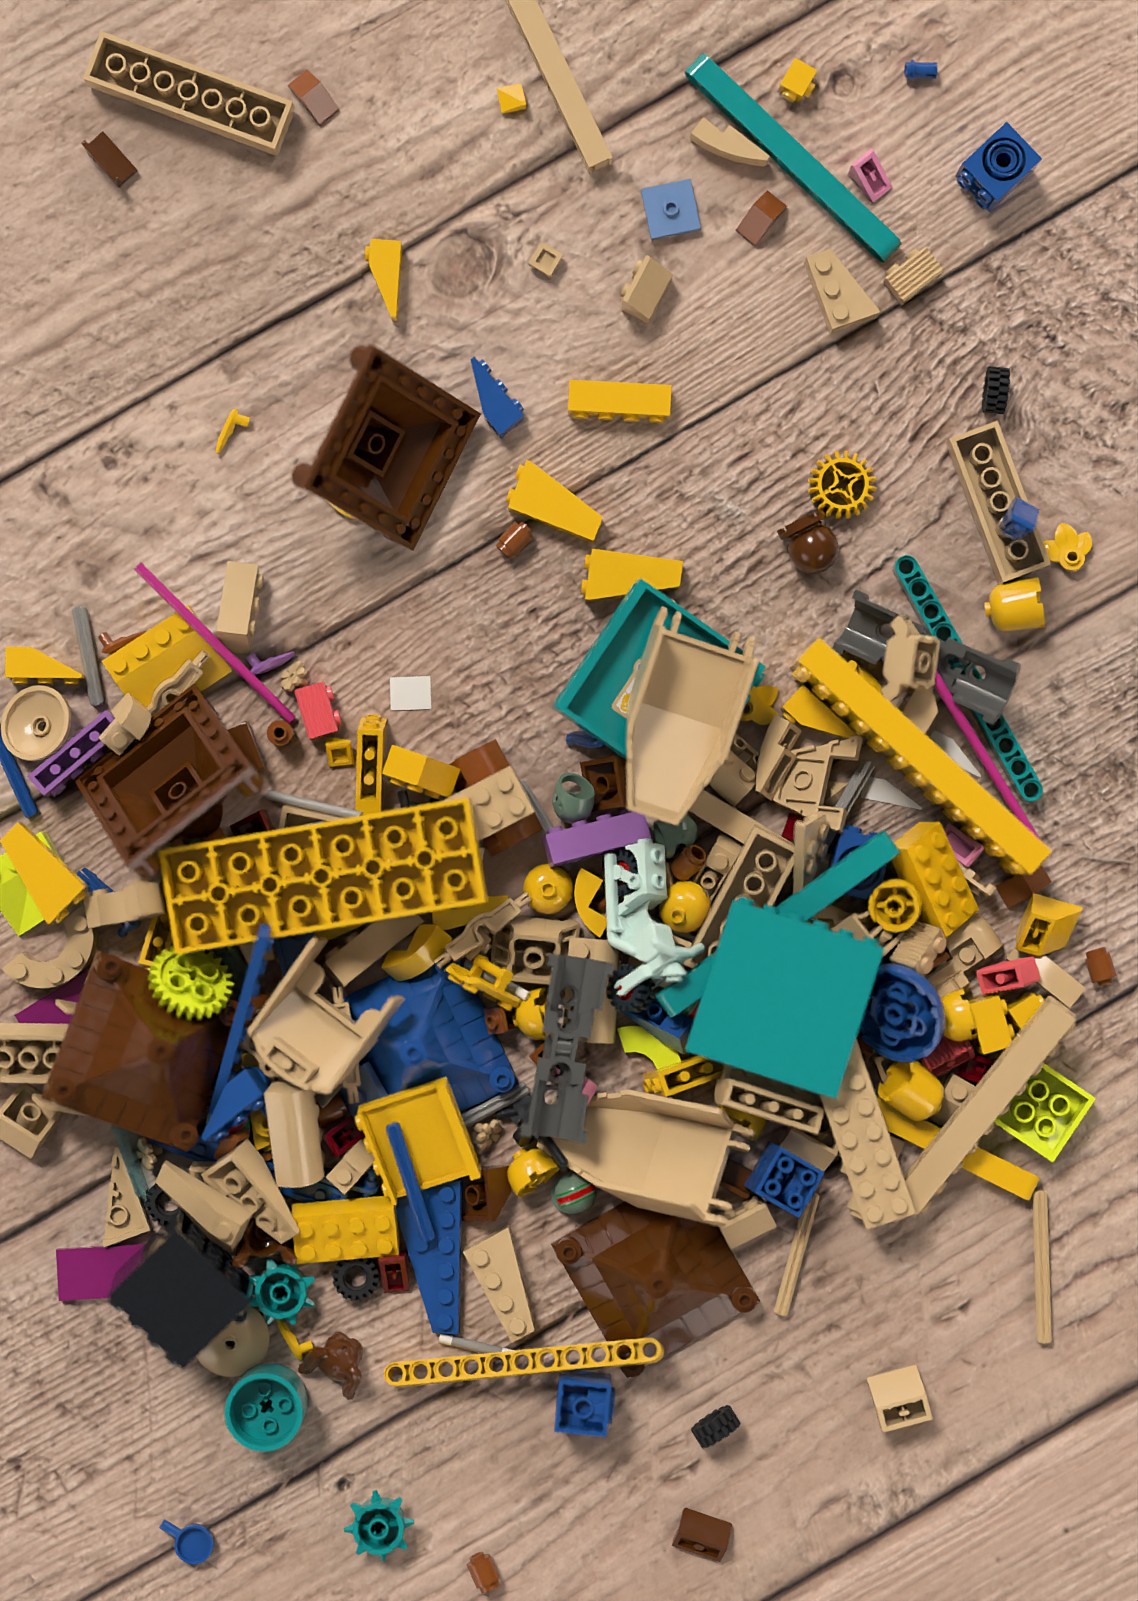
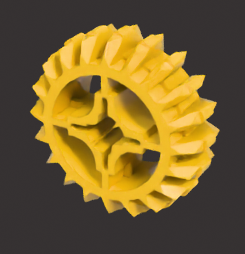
M835 451L833 453L834 460L831 459L830 455L826 454L824 456L826 464L818 460L816 465L820 470L812 468L810 471L816 478L808 479L809 484L815 485V487L808 489V493L817 494V496L811 499V502L816 503L820 500L821 504L817 510L827 507L828 510L825 514L827 517L832 514V511H836V520L840 519L841 512H844L846 519H850L851 510L855 516H859L860 510L858 506L866 510L868 505L864 500L872 502L874 499L868 492L876 491L877 488L875 486L869 485V483L876 481V477L867 476L873 471V468L869 467L864 470L863 466L867 463V460L863 459L860 464L857 463L856 460L859 456L857 453L854 454L852 460L848 459L849 451H844L843 458H840L839 452ZM836 466H848L857 473L845 475ZM829 469L833 483L823 491L822 477ZM839 479H842V482L844 480L846 482L850 481L845 488L846 491H842V488L841 490L838 488L833 490L839 483ZM861 480L862 493L859 499L855 501L852 485ZM839 495L848 505L835 504L827 497Z

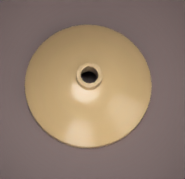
M37 685L23 689L10 700L2 715L1 736L5 746L13 755L23 760L39 761L48 758L59 750L69 734L71 727L70 707L62 694L50 687Z
M253 1306L245 1308L239 1316L248 1310L246 1321L240 1324L232 1321L197 1356L199 1362L206 1369L217 1375L235 1377L244 1374L262 1362L269 1347L270 1337L268 1325L256 1308ZM233 1340L235 1345L228 1347L226 1341Z

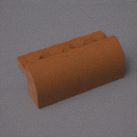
M496 739L464 754L449 764L461 769L454 786L457 793L510 766ZM534 812L482 840L491 857L540 832L543 830V827Z

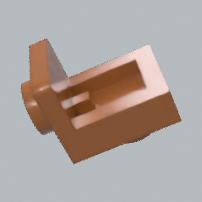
M497 1005L484 1009L488 1033H506L510 1029L517 1028L512 1018L515 1008L513 1007L509 1011Z

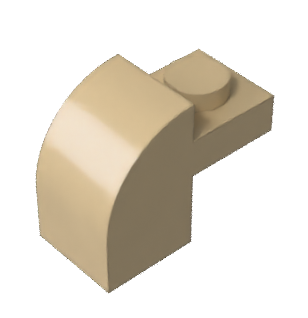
M129 693L112 709L111 712L115 719L98 737L101 742L119 756L135 738L141 739L151 721V713L147 707Z
M362 1139L348 1151L343 1159L326 1176L344 1195L368 1172V1169L373 1166V1161H375L372 1152H367Z

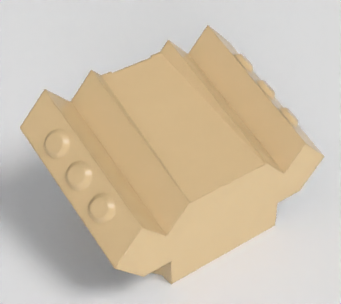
M907 614L898 616L890 624L896 635L887 641L883 674L889 684L881 690L883 696L889 702L896 700L910 687L928 689L935 683L941 640H938L936 637L921 635Z
M524 914L519 915L509 922L498 934L493 935L491 963L501 969L506 968L513 973L512 981L549 985L552 966H547L548 955L560 954L568 956L569 937L579 938L580 923L572 919L560 921L554 917L537 918Z

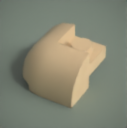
M977 913L948 937H945L947 940L945 950L955 960L962 972L982 959H986L1003 945L989 922Z

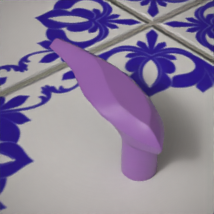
M295 652L271 657L260 662L255 653L248 655L246 659L252 666L250 671L253 674H262L281 666L291 659Z

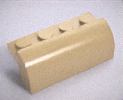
M569 937L568 956L614 963L613 971H618L617 967L621 964L622 951L610 946L607 939ZM607 974L602 1010L595 1009L591 1037H578V1041L587 1043H615L617 1009H615L616 1006L611 1005L613 999H608V994H611V991L607 990V986H611V982H608L609 977L614 978L613 975ZM566 987L565 1002H568L572 999L573 992L571 988ZM564 1006V1012L565 1009L570 1010L571 1007ZM564 1017L563 1023H567L568 1018Z
M728 1064L724 1065L721 1078H717L715 1087L716 1103L812 1134H818L825 1109L819 1107L821 1101L819 1093Z
M273 1082L264 1095L277 1187L295 1188L315 1184L324 1178L325 1153L321 1149L322 1130L318 1126L319 1106L315 1102L316 1091L303 1089L291 1082Z

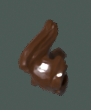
M251 1217L244 1232V1240L237 1246L233 1267L236 1269L246 1266L251 1255L255 1257H272L281 1253L285 1263L293 1266L297 1262L293 1238L291 1237L281 1244L257 1226L256 1219Z
M336 1332L326 1340L323 1347H315L307 1354L304 1362L299 1364L298 1372L300 1374H310L318 1367L324 1375L334 1380L342 1381L343 1397L347 1398V1400H352L361 1382L362 1374L358 1369V1364L363 1356V1347L358 1340L350 1339L342 1332Z

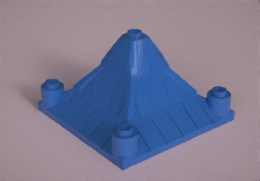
M462 959L457 962L451 960L441 969L434 963L423 973L404 981H396L391 976H388L344 997V1003H349L351 1019L355 1022L367 1010L376 1009L381 1011L391 997L402 996L405 998L377 1038L376 1044L359 1062V1067L367 1062L371 1064L388 1095L447 1076L461 1112L519 1085V1081L497 1034L488 1033L485 1023L484 1006L478 994L462 987L464 982L460 985L448 978L450 973L445 971V969L452 963L465 968Z

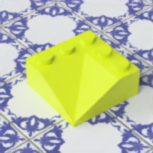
M43 831L37 833L36 836L64 862L48 833ZM5 852L0 855V911L16 934L21 936L45 922V919Z
M1043 1063L1039 1073L1028 1078L1025 1090L1019 1096L1015 1094L1011 1099V1106L1003 1116L999 1114L993 1122L1051 1162H1054L1096 1098Z

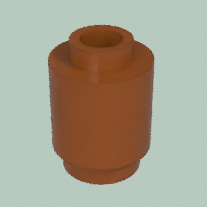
M522 521L520 524L514 522L498 539L499 542L496 547L511 560L514 555L517 557L533 540L530 536L533 531Z
M283 720L272 722L267 729L269 741L280 747L289 745L295 736L293 727ZM278 728L284 730V735L281 738H277L275 735Z
M697 845L685 847L670 864L672 874L679 880L689 881L704 866L706 854Z
M1105 947L1085 952L1087 957L1085 962L1091 982H1097L1098 986L1112 983V977L1117 975L1110 952L1107 953Z
M337 1093L324 1108L316 1102V1105L319 1106L318 1125L321 1124L324 1128L345 1116L344 1113L349 1109L340 1093Z
M478 1552L469 1558L470 1562L467 1564V1568L476 1588H480L481 1593L489 1592L500 1585L498 1580L500 1576L490 1554L484 1555L483 1552Z

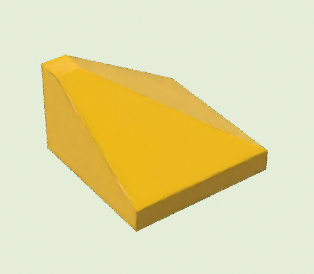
M521 83L496 88L501 114L526 109Z
M326 737L325 746L329 767L353 765L354 758L351 740Z

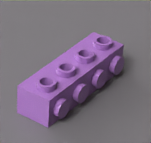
M105 710L27 776L43 796H57L66 788L64 784L72 778L74 780L85 771L84 767L88 763H95L105 755L103 751L108 746L101 742L98 737L114 721L115 717L111 711Z
M625 809L620 811L621 815L611 817V814H605L596 817L597 821L588 824L586 820L572 823V828L563 830L562 826L548 829V834L544 835L542 841L550 868L625 849L626 845L637 844L639 839H652L645 815Z

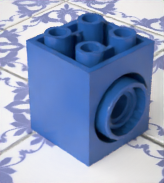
M1006 122L961 164L955 175L958 178L956 181L963 190H969L975 196L974 201L983 210L986 208L991 212L1036 169L1042 158Z
M845 826L843 833L837 832L828 869L878 833L869 832L868 836L861 834V828ZM887 863L844 894L869 901L875 888L882 884Z
M768 1141L744 1186L799 1218L813 1197L818 1183L825 1172Z
M578 1370L559 1372L554 1432L607 1436V1425L612 1424L615 1402V1388L611 1387L610 1373Z

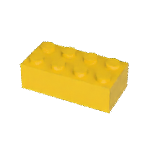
M919 822L894 842L900 852L891 861L899 879L913 884L919 891L922 899V909L918 917L920 922L941 928L944 936L948 937L979 911L940 822Z
M376 1196L292 1204L291 1215L299 1229V1232L293 1236L295 1256L297 1257L296 1264L399 1255L400 1239L396 1205H392L390 1197Z

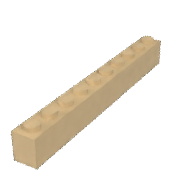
M1050 995L903 1175L916 1214L912 1215L914 1218L919 1212L923 1214L931 1204L930 1199L935 1193L940 1194L947 1185L946 1179L951 1173L955 1175L963 1165V1158L967 1153L971 1155L979 1145L977 1141L980 1137L991 1132L995 1126L993 1121L999 1114L1003 1116L1011 1106V1099L1015 1094L1019 1096L1025 1090L1028 1078L1039 1073L1043 1067L1042 1061L1047 1055L1052 1056L1060 1045L1058 1042L1063 1035L1068 1036L1076 1026V1023H1074L1076 1021L1075 1014Z

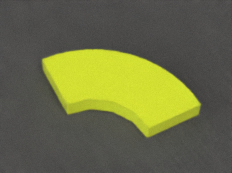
M641 1026L617 1028L625 1053L638 1052L645 1054L653 1061L657 1069L681 1061L675 1049L660 1042Z

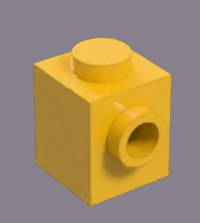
M794 58L780 83L778 91L782 93L781 96L790 102L797 101L801 103L804 96L809 98L816 85L812 81L817 70Z

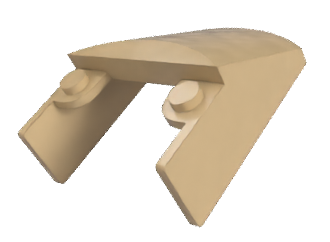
M313 937L247 1031L258 1048L256 1050L277 1074L303 1089L329 1094L335 1090L376 1044L377 1038L405 998L402 996L391 997L381 1011L376 1009L367 1010L355 1022L317 993L325 980V972L314 960L328 939L325 937Z

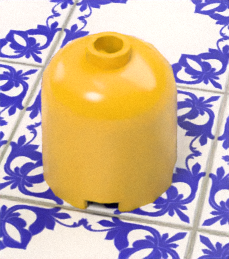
M1039 577L996 585L989 594V602L984 603L986 618L991 617L993 625L1001 631L1045 627L1043 603H1037L1041 602Z
M917 1060L914 1062L896 1061L887 1069L886 1074L889 1075L884 1085L880 1082L878 1086V1095L881 1099L906 1117L915 1121L925 1120L940 1111L944 1097L943 1086Z

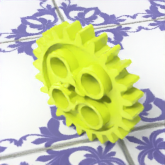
M173 945L169 952L164 949L161 956H156L149 970L148 980L151 981L149 989L155 990L153 998L161 997L159 1005H169L167 1012L175 1009L177 1010V1017H180L182 1013H186L188 1020L191 1019L192 1014H195L198 1020H201L203 1013L208 1018H211L213 1012L218 1014L221 1007L225 1008L229 1001L233 983L230 982L232 974L226 973L228 965L220 966L222 958L214 960L212 958L214 952L211 951L205 954V949L175 954Z

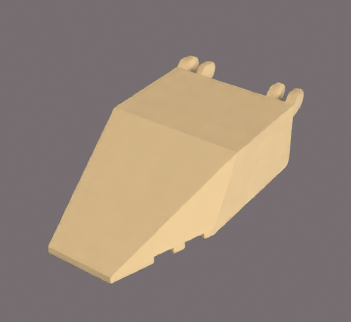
M661 607L654 620L628 699L627 809L678 825L697 799L696 797L727 758L759 659L752 657L755 638L750 636L745 641L743 654L735 653L740 639V633L736 631L731 637L728 650L676 633L682 616L680 612H676L673 616L670 631L666 630L663 627V622L667 616V608Z
M628 1089L620 1090V1093H597L596 1096L591 1098L587 1105L583 1131L588 1132L586 1144L557 1137L551 1138L569 1161L568 1168L597 1187L633 1206L713 1226H726L728 1221L726 1218L710 1214L712 1206L724 1211H731L732 1205L715 1199L730 1149L749 1153L751 1148L745 1143L733 1141L735 1134L745 1138H754L755 1132L735 1124L719 1108ZM557 1098L552 1099L551 1104L554 1103ZM538 1141L537 1147L552 1157L542 1141Z

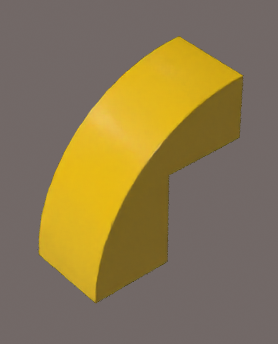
M580 868L574 888L576 908L589 930L598 937H601L607 926L606 917L588 906L603 880Z
M419 924L408 949L389 950L381 968L396 981H404L416 977L434 964L433 960L445 952V946L453 938L438 925Z

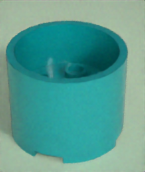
M265 1363L249 1369L240 1376L225 1403V1422L230 1434L242 1446L254 1451L267 1452L285 1446L298 1432L307 1412L308 1398L305 1384L294 1370L283 1364ZM269 1399L272 1400V1405L268 1409L264 1408L265 1402Z

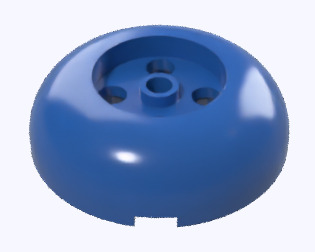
M897 964L879 965L859 1026L863 1034L861 1038L878 1054L894 1061L914 1062L916 1059L927 1057L938 1046L945 1030V1010L938 992L924 976L911 968ZM908 1019L912 1020V1025L908 1024Z

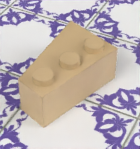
M831 248L806 257L804 265L829 335L878 317L880 314L879 309Z
M227 562L216 633L217 638L233 653H251L252 636L255 635L256 630L255 613H258L260 598L257 597L258 589H262L263 574L259 573L258 564Z
M869 911L859 915L853 914L832 928L836 932H839L840 928L855 933L854 938L864 940L865 936L879 940V945L884 947L882 957L905 936V932H908V929L900 932L886 931L877 921L874 922Z

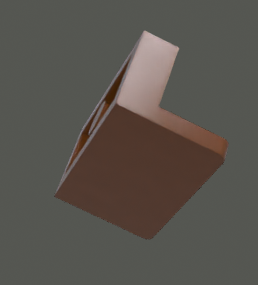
M104 131L89 144L86 140L81 143L89 155L118 187H121L138 172L135 166Z
M244 721L241 725L228 729L227 731L257 772L260 773L267 770L249 722Z
M728 1158L719 1186L749 1199L750 1189L746 1188L744 1184L750 1176L752 1169Z
M684 1508L679 1527L673 1537L672 1546L720 1562L728 1547L732 1524L695 1510Z

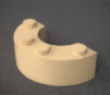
M141 878L132 880L133 884L123 887L122 891L108 893V889L92 891L93 896L83 899L88 929L143 920L166 914L162 883L157 882V879Z
M82 905L63 920L67 929V943L65 949L57 958L51 961H42L34 958L28 952H22L1 969L10 978L28 987L50 988L66 984L81 975L93 960L98 945V927L88 929L85 907Z

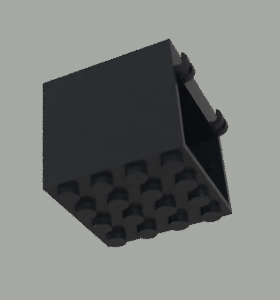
M180 1210L115 1273L108 1297L110 1298V1305L116 1311L120 1312L122 1310L129 1317L127 1319L128 1322L136 1330L141 1328L148 1335L146 1339L154 1348L160 1347L166 1353L165 1358L174 1367L178 1365L183 1370L232 1321L238 1324L246 1321L248 1310L241 1316L239 1314L251 1304L253 1283L249 1280L250 1275L243 1268L236 1269L233 1267V1258L222 1247L212 1242L188 1216L184 1219L185 1213Z

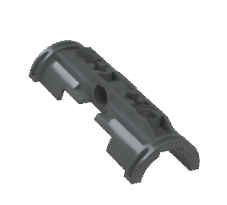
M856 589L852 596L855 599V608L851 619L842 635L835 641L832 649L841 655L847 651L876 665L880 660L885 662L887 641L891 639L882 634L881 628L883 624L890 625L900 615L869 601L868 594ZM912 621L921 635L932 636L924 633V626ZM949 637L946 642L941 640L936 670L949 691L955 694L952 700L983 714L982 720L994 724L1012 695L1019 677L1021 664L1009 658L1005 663ZM957 656L959 657V663L967 665L970 661L971 664L968 666L967 670L966 667L961 665L954 668V662L950 660ZM975 666L984 668V679L979 680L974 677L973 668Z
M549 954L547 966H552L542 1031L546 1032L543 1057L538 1058L528 1122L522 1123L521 1136L541 1135L586 1144L588 1132L583 1131L588 1095L582 1094L586 1064L575 1062L578 1037H591L595 1009L602 1010L607 974H613L614 963L560 954ZM566 987L571 988L573 992V997L568 1002L562 1001L560 997L561 991ZM559 1004L571 1008L570 1010L565 1009L564 1012V1009L559 1008ZM564 1012V1017L568 1018V1022L563 1023L561 1027V1023L557 1022L558 1017L561 1018ZM555 1065L556 1068L560 1069V1073L554 1076V1082L559 1083L558 1087L547 1085V1081L553 1082V1075L549 1071L554 1069ZM549 1090H554L557 1093V1099L552 1104H547L544 1099L546 1092Z

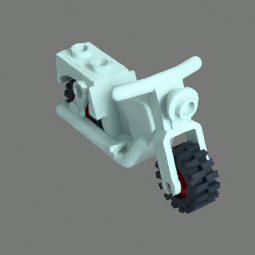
M639 839L637 844L626 845L625 849L630 851L619 850V852L615 851L613 854H604L605 872H603V876H605V880L603 882L606 893L608 943L610 946L648 963L641 966L617 967L618 971H613L612 975L614 978L609 977L608 982H611V986H607V990L611 991V994H608V999H613L611 1005L616 1006L615 1009L625 1012H642V1009L646 1010L648 1008L647 1004H651L653 1001L650 996H655V991L651 990L664 981L681 982L682 977H686L687 973L680 964L703 953L705 950V946L702 943H698L690 948L676 947L670 926L656 923L648 915V909L652 910L668 898L665 845L653 843V839ZM618 896L624 897V901L618 905Z

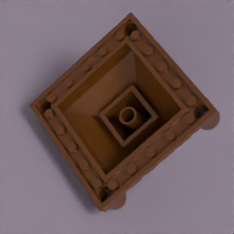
M370 344L368 347L359 345L350 354L351 367L357 370L356 377L353 379L312 464L303 462L296 465L292 471L291 480L296 487L311 492L382 533L386 539L414 551L481 413L376 346Z
M195 684L191 685L152 716L150 724L141 739L135 738L120 756L111 749L74 779L125 865L131 871H135L141 878H149L158 872L160 859L153 853L157 848L179 837L197 838L208 836L218 829L223 816L222 803L234 787L244 796H251L258 793L263 785V777L247 760L216 715L215 708L203 696Z
M97 951L41 1099L188 1152L189 1148L195 1145L198 1133L196 1128L224 1055L238 1002L229 1000L225 1008L221 1007L218 1014L213 1012L211 1018H208L204 1013L201 1020H198L195 1014H192L190 1020L187 1019L186 1013H182L180 1017H177V1010L174 1009L171 1012H167L169 1005H159L161 997L153 998L155 990L149 989L151 981L148 980L150 974L148 969L124 961L114 954Z
M624 1201L551 1243L556 1252L557 1259L563 1264L607 1342L653 1338L663 1345L664 1357L733 1316L752 1311L756 1304L761 1302L718 1226L637 1208ZM651 1343L646 1346L645 1355L648 1358L654 1357L657 1353V1346ZM629 1346L621 1348L619 1356L622 1360L630 1358L631 1348ZM650 1364L620 1366L626 1377L629 1378L639 1376L645 1367Z

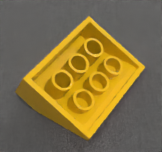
M187 605L186 607L197 617L193 609ZM177 612L102 660L123 694H131L145 707H148L152 702L153 693L159 684L173 677L188 659L193 661L201 650H204L211 656L201 667L203 674L194 683L201 692L233 672L229 664ZM168 694L166 696V699L169 700V702H171L177 696L174 694Z

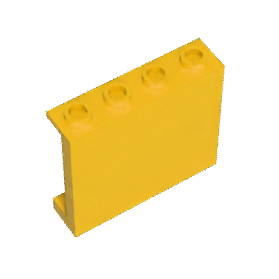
M447 1076L359 1105L358 1114L355 1116L357 1127L365 1133L364 1144L368 1153L372 1152L374 1156L373 1167L377 1176L381 1175L384 1182L382 1183L383 1193L386 1198L390 1197L393 1206L397 1205V1198L407 1194L386 1132V1126L390 1123L398 1122L400 1124L420 1190L467 1175L470 1176L471 1180L481 1177L480 1162Z

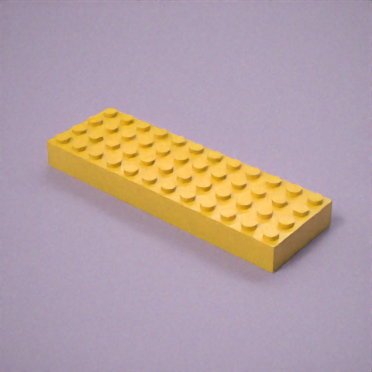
M820 637L790 667L793 670L791 675L801 684L806 682L812 688L810 691L820 701L825 699L831 705L829 709L839 718L844 717L850 722L848 725L850 729L857 735L863 734L868 739L866 744L876 753L882 752L888 757L885 760L887 764L894 770L901 769L906 774L904 779L914 788L917 786L925 791L923 796L931 804H939L944 809L941 813L948 820L962 825L963 827L960 830L970 838L977 839L984 847L982 851L986 855L999 859L998 865L1006 873L1032 874L1052 852Z
M471 798L158 850L175 954L256 941L261 924L271 926L270 937H280L488 901Z

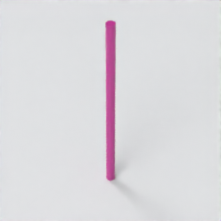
M141 562L134 568L288 723L296 717Z
M936 670L934 683L936 690L1014 817L1041 840L957 702L952 700L951 692Z

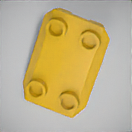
M482 954L477 955L473 960L470 971L455 963H452L445 969V971L450 973L449 979L460 985L464 982L462 987L476 994L479 989L484 992L483 996L494 1002H497L499 999L497 1004L509 1011L513 1007H519L520 998L505 991L506 986L513 979V973L506 968L501 969L489 962L486 956ZM483 970L497 978L494 984L481 977Z

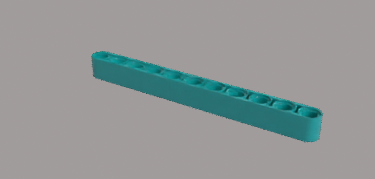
M702 53L685 70L684 74L692 84L757 146L767 153L778 166L877 260L884 263L902 244L900 239L711 58Z
M910 555L901 556L894 562L892 571L919 621L925 627L926 633L937 638V629L944 628L948 631L949 638L962 643L917 560ZM906 561L911 565L910 574H903L899 570L900 562ZM915 583L922 585L924 593L920 597L915 596L911 591V587ZM925 606L935 608V618L929 619L924 615ZM969 661L967 665H963L961 663H954L953 667L956 668L957 666L961 665L966 667L967 670L971 662ZM975 666L973 668V675L976 679L982 680L983 678ZM969 708L1017 796L1024 802L1038 800L1043 794L1042 784L1003 714L1001 713L997 719L998 727L994 731L990 730L986 725V721L982 720L983 714ZM1001 739H1007L1010 742L1011 747L1007 753L999 749ZM1014 761H1019L1023 766V771L1020 775L1014 774L1011 770V765ZM1027 783H1031L1035 787V794L1031 798L1024 794V787Z
M885 830L879 832L776 907L779 908L778 913L789 916V912L804 916V922L894 858L900 852L899 848ZM716 951L687 971V976L682 977L681 982H672L655 996L670 1017H674L701 998Z

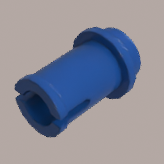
M910 60V62L905 63V78L914 80V78L936 79L937 62L926 63Z

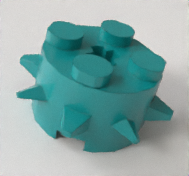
M268 1258L267 1270H265L262 1276H249V1280L256 1286L255 1297L251 1299L249 1306L260 1307L261 1312L266 1314V1324H270L274 1319L286 1318L294 1325L296 1324V1313L301 1307L314 1306V1303L307 1295L308 1286L315 1281L314 1276H305L297 1268V1264L293 1266L284 1263L276 1264L272 1258ZM276 1287H285V1291L288 1292V1295L284 1294L283 1297L279 1296V1290L276 1289Z
M374 1490L372 1498L362 1505L352 1502L350 1506L355 1513L354 1522L345 1527L344 1532L353 1534L355 1542L358 1544L357 1555L368 1551L369 1554L378 1555L381 1562L386 1559L387 1553L393 1551L395 1547L407 1549L408 1545L403 1538L404 1530L413 1525L414 1520L405 1518L400 1507L403 1500L401 1497L395 1500L380 1497L378 1491ZM376 1522H381V1524H384L382 1530H378L377 1526L373 1525H375Z

